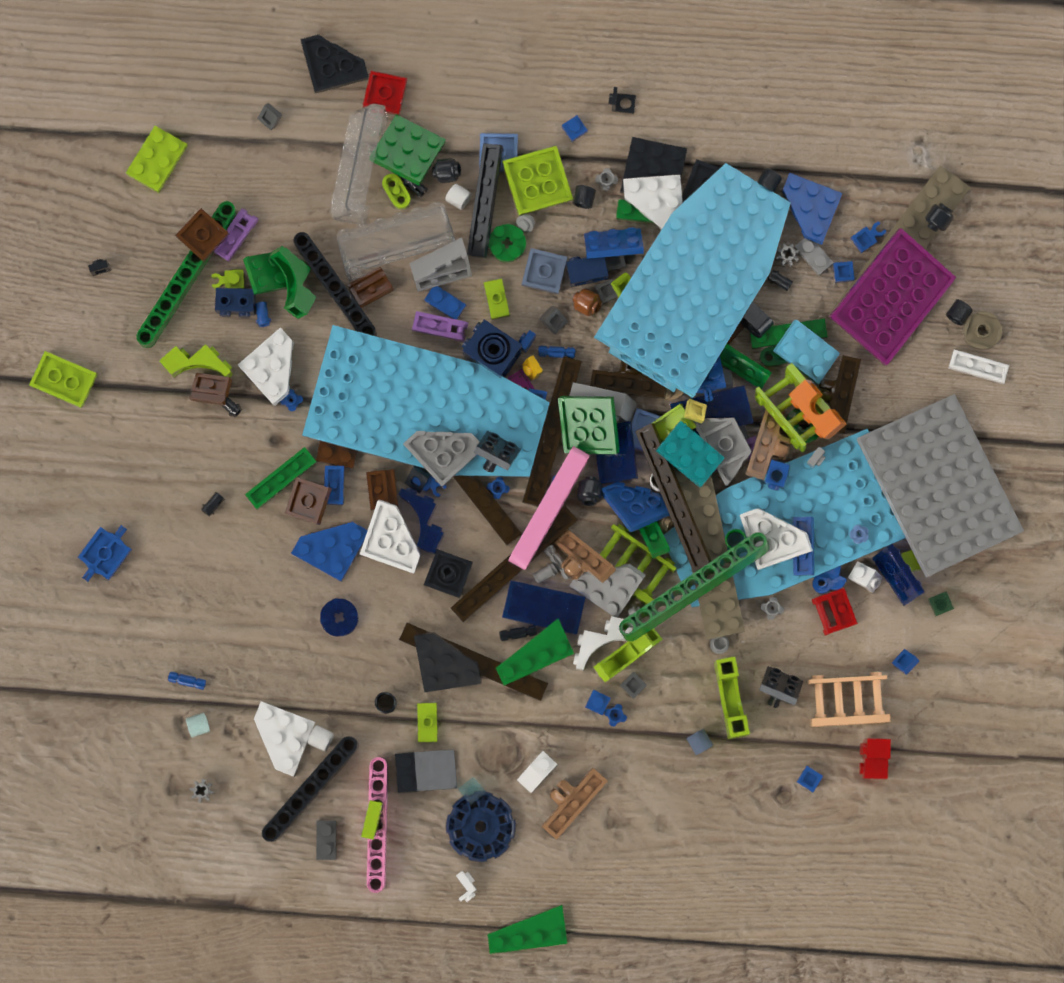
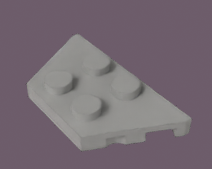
M735 418L704 419L702 424L693 421L700 437L725 457L717 467V470L725 486L729 485L752 453Z

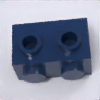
M573 257L566 262L571 288L608 280L604 257L589 259L587 257L582 259L580 257Z
M216 288L215 311L221 317H231V314L239 315L238 317L250 318V315H255L256 295H254L253 289Z

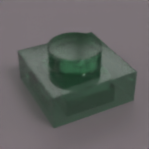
M947 591L928 599L935 617L954 609Z

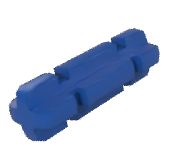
M540 345L538 356L546 357V355H549V357L554 358L566 356L573 359L575 358V348L568 347L565 349V347L549 346L547 348V346Z
M172 671L168 676L169 682H178L180 685L196 687V689L204 690L206 680L196 679L184 674L178 675V673Z

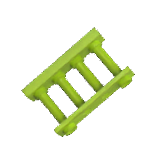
M791 363L786 367L784 379L765 392L760 387L756 388L755 400L760 406L763 405L790 437L793 447L795 449L799 448L803 453L807 445L805 441L816 434L814 431L816 428L812 426L799 436L793 427L804 419L802 416L804 413L801 411L787 421L781 412L792 405L791 397L776 407L769 399L788 384H794L797 387L805 380L804 376ZM820 397L816 402V410L819 414L825 413L830 407Z
M613 524L611 530L615 533L599 555L606 559L619 539L623 537L631 544L614 567L626 564L634 551L639 548L646 553V556L637 567L643 573L652 561L648 548L627 534L628 530L620 524L617 526ZM660 556L653 558L662 564V567L646 589L640 590L637 588L632 596L645 605L653 601L652 593L667 571L670 570L674 573L677 569L671 559L667 557L663 559Z

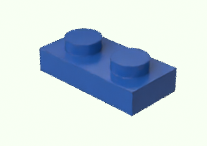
M438 286L433 287L424 299L429 305L451 319L456 320L466 307L465 303Z
M325 466L324 486L332 488L327 505H344V466Z

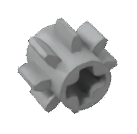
M784 243L783 249H777L776 251L780 254L776 261L781 260L782 267L785 264H789L792 267V262H798L799 260L795 256L799 253V250H794L793 244L786 246ZM787 252L791 253L788 259L785 258Z
M202 779L201 783L194 781L196 786L189 789L194 792L191 798L198 797L199 803H202L203 798L210 801L208 796L215 793L210 790L213 784L209 783L206 785L205 779ZM199 787H206L205 795L198 794L200 791Z

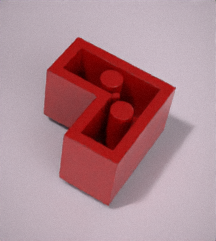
M864 739L860 743V755H863V763H859V774H862V779L887 780L888 759L891 758V739Z

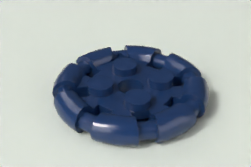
M477 791L472 795L467 796L466 794L453 804V809L446 819V834H449V843L460 856L464 855L469 858L468 860L474 862H487V859L494 857L496 859L510 847L509 843L515 836L516 821L513 820L511 814L513 811L505 800L501 797L493 796V793ZM477 801L478 807L471 809L470 803ZM489 802L495 805L493 811L486 808ZM460 812L465 814L462 821L457 819ZM504 815L506 823L500 824L498 817ZM478 821L486 823V830L484 832L476 831L475 824ZM461 829L463 833V837L458 838L456 834V830ZM499 832L505 834L502 842L496 839ZM468 842L475 845L473 851L466 848ZM490 844L492 850L485 852L483 846Z

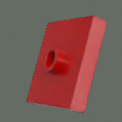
M370 71L362 107L400 116L408 79Z

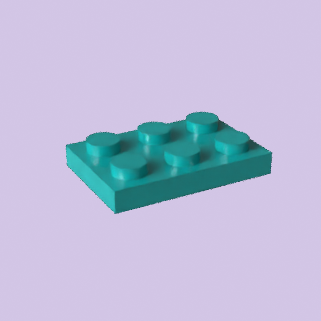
M681 420L656 449L661 456L699 488L703 486L725 458Z

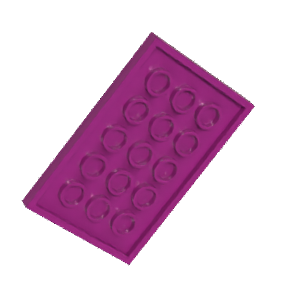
M899 228L829 317L886 366L957 277L902 228Z

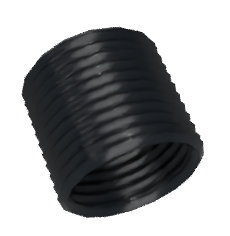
M765 168L757 182L771 192H775L782 177L774 170Z
M585 185L576 186L572 204L579 208L591 209L596 190Z
M956 299L946 312V316L953 323L963 326L973 312V309L964 301Z
M381 692L375 698V707L381 713L389 714L397 706L396 698L389 692ZM383 695H390L394 700L393 707L388 711H382L378 707V700Z

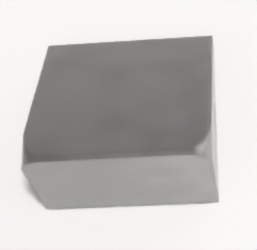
M551 306L539 318L554 334L568 322L563 314L554 306Z

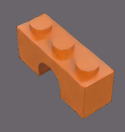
M805 379L788 394L792 399L790 401L797 409L800 408L804 413L802 415L809 424H813L816 428L814 431L820 438L831 439L847 424L835 409L829 408L823 414L817 412L816 402L823 394L811 380Z

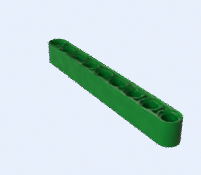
M224 201L218 206L212 218L218 224H222V227L227 230L237 216L236 208L231 202ZM226 208H232V212L229 215H224L223 211ZM191 250L189 251L137 332L136 339L142 347L151 348L155 345L213 253L204 262L201 260L198 263H194L193 258L196 255ZM191 271L192 274L189 278H183L184 272ZM175 287H181L179 294H172ZM164 303H171L169 310H162ZM154 319H161V323L158 326H152ZM144 335H151L148 342H142Z
M760 532L752 534L625 618L619 624V631L624 639L629 642L637 640L765 555L769 551V543L766 536ZM759 541L764 542V543H763L761 546H759V547L755 546L756 543L759 542ZM747 552L745 557H739L741 553ZM731 563L728 568H723L724 564ZM709 574H715L713 578L707 579ZM698 584L696 589H690L692 585ZM682 595V598L680 600H674L676 596ZM661 606H666L663 611H658ZM644 617H650L647 622H641ZM633 627L630 633H625L628 628Z

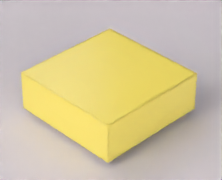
M689 399L686 403L684 418L702 424L705 419L707 405Z

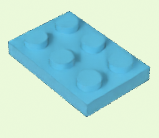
M798 320L792 322L773 350L788 363H793L801 373L816 384H820L840 354Z

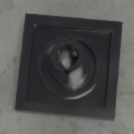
M487 430L476 446L474 453L487 459L483 465L484 470L494 472L496 465L508 471L521 448L517 447L513 442L500 438L498 434Z
M437 549L424 586L460 599L473 562Z
M767 666L759 691L770 695L767 701L769 706H772L775 700L773 708H778L781 700L795 705L803 681L797 676L783 673L778 668Z

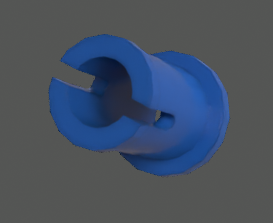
M267 302L256 303V323L259 327L269 326L271 318L268 316Z

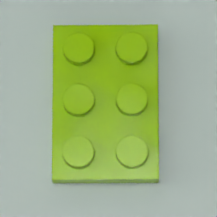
M154 126L126 171V174L159 193L188 145L159 127Z
M44 351L29 386L79 408H83L98 374Z

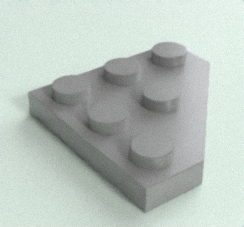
M416 431L403 445L443 487L478 455L474 453V450L479 441L472 433Z
M624 564L615 567L616 571L604 583H601L589 572H584L578 580L571 582V588L613 617L618 618L646 575L631 564Z

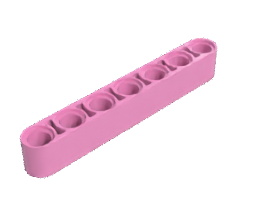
M574 446L572 447L508 560L509 562L524 570L527 569L590 458L589 454Z
M380 757L372 759L369 766V800H381L383 802L379 819L382 821L383 827L376 832L374 840H381L382 847L380 850H374L372 847L374 840L368 839L367 888L373 893L383 891L386 885L388 763ZM377 761L384 763V769L381 772H377L374 769V764ZM377 780H381L384 784L381 791L374 790L373 785ZM374 859H379L382 862L379 870L372 868L371 864ZM375 878L381 881V887L378 890L373 889L371 886V881Z

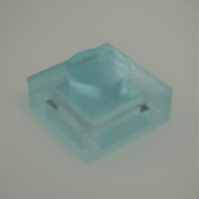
M474 777L458 789L470 805L474 804L477 798L480 799L483 796L482 794L486 793Z

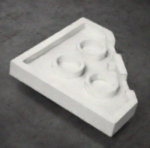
M680 175L623 179L625 200L662 230L670 215L682 204Z
M281 327L238 364L240 369L274 406L289 394V378L292 368L291 358L294 348V342Z
M378 500L360 555L414 574L421 556L398 507Z
M759 508L740 514L747 538L756 532H760L766 536L769 543V551L755 561L758 570L813 551L807 532ZM759 541V542L756 543L755 546L759 547V546H761L764 542Z
M261 701L254 721L275 770L295 776L315 722Z

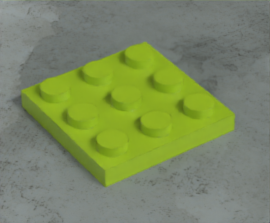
M557 145L502 161L518 216L573 200Z

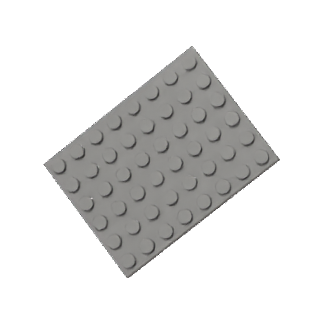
M955 394L856 439L926 578L1024 531Z

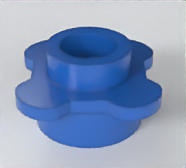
M289 389V394L280 403L286 405L289 411L293 412L299 403L303 402V398L300 395L298 396L293 389Z
M497 477L492 483L487 484V489L493 493L494 499H500L501 495L508 493L510 490L509 486L503 482L502 477Z
M616 704L614 708L606 709L604 712L605 716L609 719V725L615 727L619 722L627 720V716L623 714L620 704Z

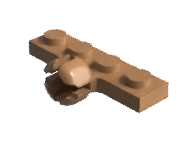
M766 409L746 471V475L762 480L765 479L771 458L785 460L791 445V439L779 433L780 425Z
M569 530L554 542L559 549L568 555L562 562L561 568L573 580H578L584 572H589L601 583H604L616 571L611 563Z
M594 768L575 787L566 780L560 781L557 786L564 793L561 794L555 788L552 789L550 797L557 803L558 807L541 827L557 840L608 781Z

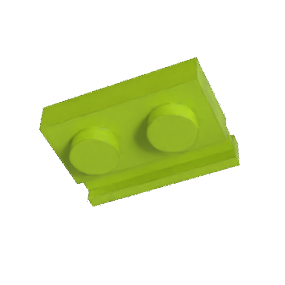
M683 404L677 405L652 422L655 424L662 442L680 420L690 429L696 428L692 420L684 418L685 409Z

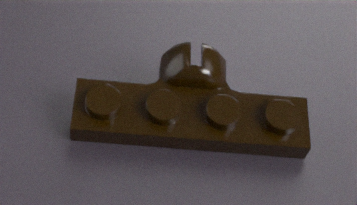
M842 355L836 380L823 379L819 384V388L829 390V392L820 390L823 394L821 398L830 404V409H835L847 423L861 359ZM846 425L837 433L845 434Z
M622 360L618 372L592 370L590 382L592 387L630 395L666 398V387L647 376H643L640 371Z

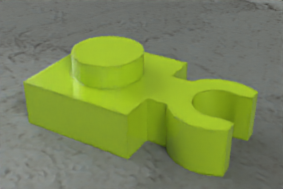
M243 269L225 270V276L217 273L211 275L213 279H219V283L212 284L214 289L221 288L223 285H225V288L245 289Z

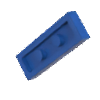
M793 517V526L807 532L813 550L793 558V575L811 576L814 575V517Z

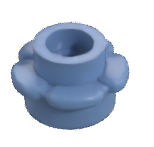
M855 525L853 530L850 531V538L853 539L854 543L861 544V542L868 540L869 531L865 526Z

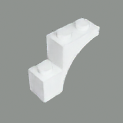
M611 616L610 621L606 620L604 632H608L607 635L584 630L583 635H579L577 645L581 646L579 653H575L573 664L577 665L576 670L584 671L589 657L601 646L614 641H626L619 631V624L624 619ZM633 627L628 628L625 633H630Z

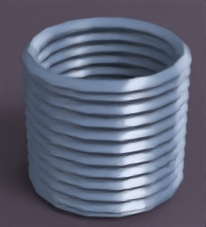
M701 729L686 739L695 755L713 746L705 729Z

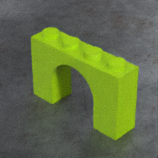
M736 657L716 660L714 668L728 740L748 736L750 732L747 716L744 715L740 699Z

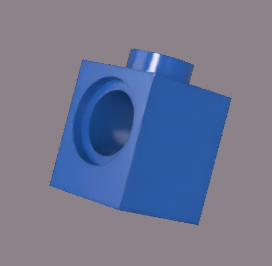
M771 460L765 484L768 485L769 489L779 491V488L784 489L790 465ZM778 471L783 477L780 481H774L771 475Z

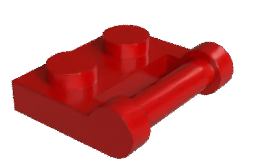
M845 588L811 600L813 605L816 606L824 627V636L858 624ZM827 600L837 624L831 627L822 603Z

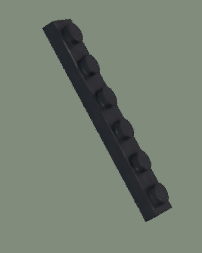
M483 143L467 256L487 258L503 151L502 145Z

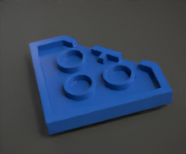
M789 173L782 193L791 202L790 209L795 220L798 221L804 238L822 245L843 193Z
M615 482L602 488L603 498L630 533L670 516L662 495L651 492V489L639 486L632 488L625 486V483Z
M354 522L304 535L299 538L291 554L342 582L362 547L368 530Z

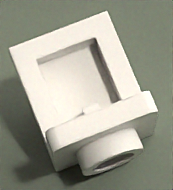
M857 561L848 578L873 593L880 586L882 576L876 570Z
M461 871L456 877L467 892L458 899L468 902L475 896L474 891L477 890L472 884L475 880L469 872L464 873Z

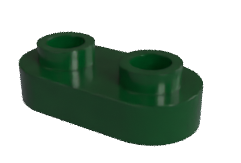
M776 346L767 347L760 354V362L766 367L790 364L773 351ZM771 355L773 359L768 361L766 356Z

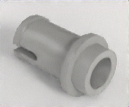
M547 563L546 567L532 574L537 583L540 584L552 576L556 577L555 574L558 571L553 563Z

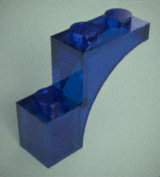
M409 487L406 490L401 488L398 494L399 497L414 508L419 518L420 537L417 547L435 555L445 536L441 527L435 524L429 526L430 520L437 508V504L434 503L435 500L426 495L420 497L416 495L417 491Z

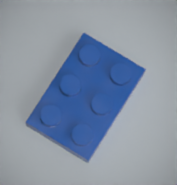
M631 227L624 230L610 229L602 232L591 231L584 233L587 259L644 254L641 228Z

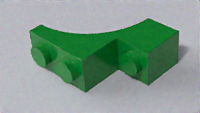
M280 246L272 251L270 258L279 266L286 280L287 299L284 309L297 319H300L308 314L316 299V296L308 288L302 286L311 268L303 260L292 254L289 249Z

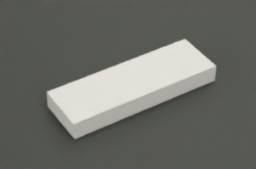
M954 349L948 369L1004 384L1009 365Z

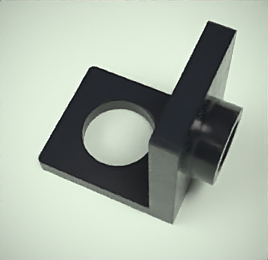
M614 87L613 93H609L608 105H612L611 112L634 114L636 95L617 93L618 87ZM622 99H629L631 106L624 109L621 107L620 102Z
M413 466L405 484L420 494L432 475L425 468ZM412 477H417L420 480L421 485H414L412 482Z

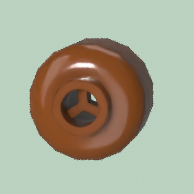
M582 289L580 292H576L573 297L575 310L586 316L596 315L601 309L602 301L600 295L589 289Z

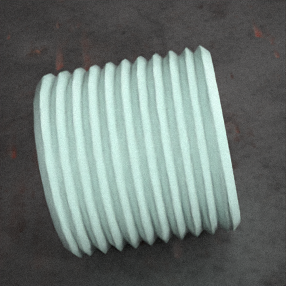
M205 713L186 718V724L192 738L210 732Z

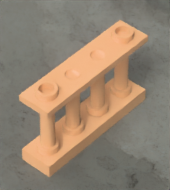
M871 672L870 676L824 679V675L812 676V679L808 680V685H815L817 715H815V718L810 719L811 727L889 723L890 714H885L882 708L880 681L886 680L887 675H882V672ZM873 681L875 706L873 715H865V712H863L861 682ZM853 682L854 716L846 717V713H844L842 683ZM834 683L836 714H834V717L827 718L826 714H824L822 684Z

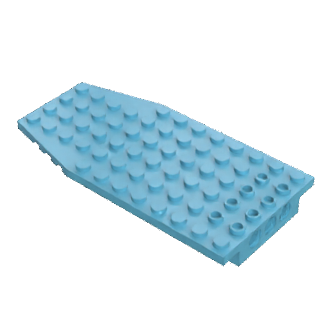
M725 163L670 215L594 338L610 347L608 353L672 392H675L677 388L694 398L771 271L791 202L773 191L771 192L755 180Z
M333 325L302 436L424 468L403 445L416 431L472 433L480 442L488 430L521 448L508 471L496 465L494 472L484 470L483 465L487 459L477 455L455 476L530 477L550 402L503 376L499 378L480 364Z
M868 429L823 447L822 449L825 451L823 456L826 458L819 467L816 465L813 469L807 464L815 451L785 463L790 465L784 489L779 488V491L769 489L768 485L765 484L766 476L764 480L752 477L730 486L716 495L724 537L732 529H739L746 535L740 514L757 508L793 525V517H814V575L794 576L793 558L760 570L757 569L754 561L733 575L738 600L773 595L906 539L856 440L869 433ZM778 471L771 475L774 481H780L783 477ZM855 525L865 526L868 529L869 538L866 542L856 544L850 538V531L853 530ZM673 527L668 533L664 534V537L669 545V554L675 563L674 566L677 568L678 576L683 581L692 575L693 572L677 531ZM735 532L730 534L727 541L731 547H734L745 539L742 534ZM747 552L741 553L739 557H745ZM695 584L691 586V590L696 589ZM698 599L691 603L692 607L700 606Z

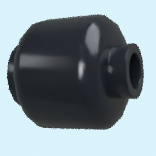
M454 158L439 159L435 167L432 168L433 177L437 178L439 183L442 184L456 182L461 176V165Z
M942 203L939 205L934 204L925 216V220L929 223L927 227L935 232L938 229L945 231L954 219L953 210Z
M585 477V479L578 483V500L585 506H595L602 499V483L596 480L595 477Z

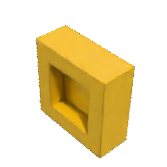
M534 355L528 357L522 364L524 373L530 377L531 381L538 378L543 372Z

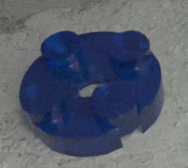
M332 599L324 605L320 613V623L323 629L334 637H344L351 634L359 622L356 607L346 599ZM343 613L344 621L336 623L335 614Z

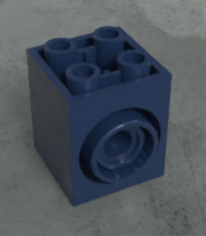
M484 319L482 323L478 322L474 327V334L471 339L467 338L463 343L462 351L464 358L470 362L482 365L499 378H502V376L505 378L522 354V344ZM492 350H498V351H499V352H498L497 354H495V355H493V354L490 353Z

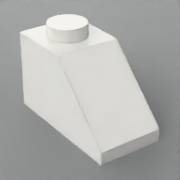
M542 751L517 781L532 793L557 766V763Z

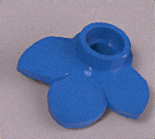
M841 566L813 577L812 585L817 593L824 594L829 590L841 589L847 582L846 578L840 576ZM825 581V585L819 586V582Z

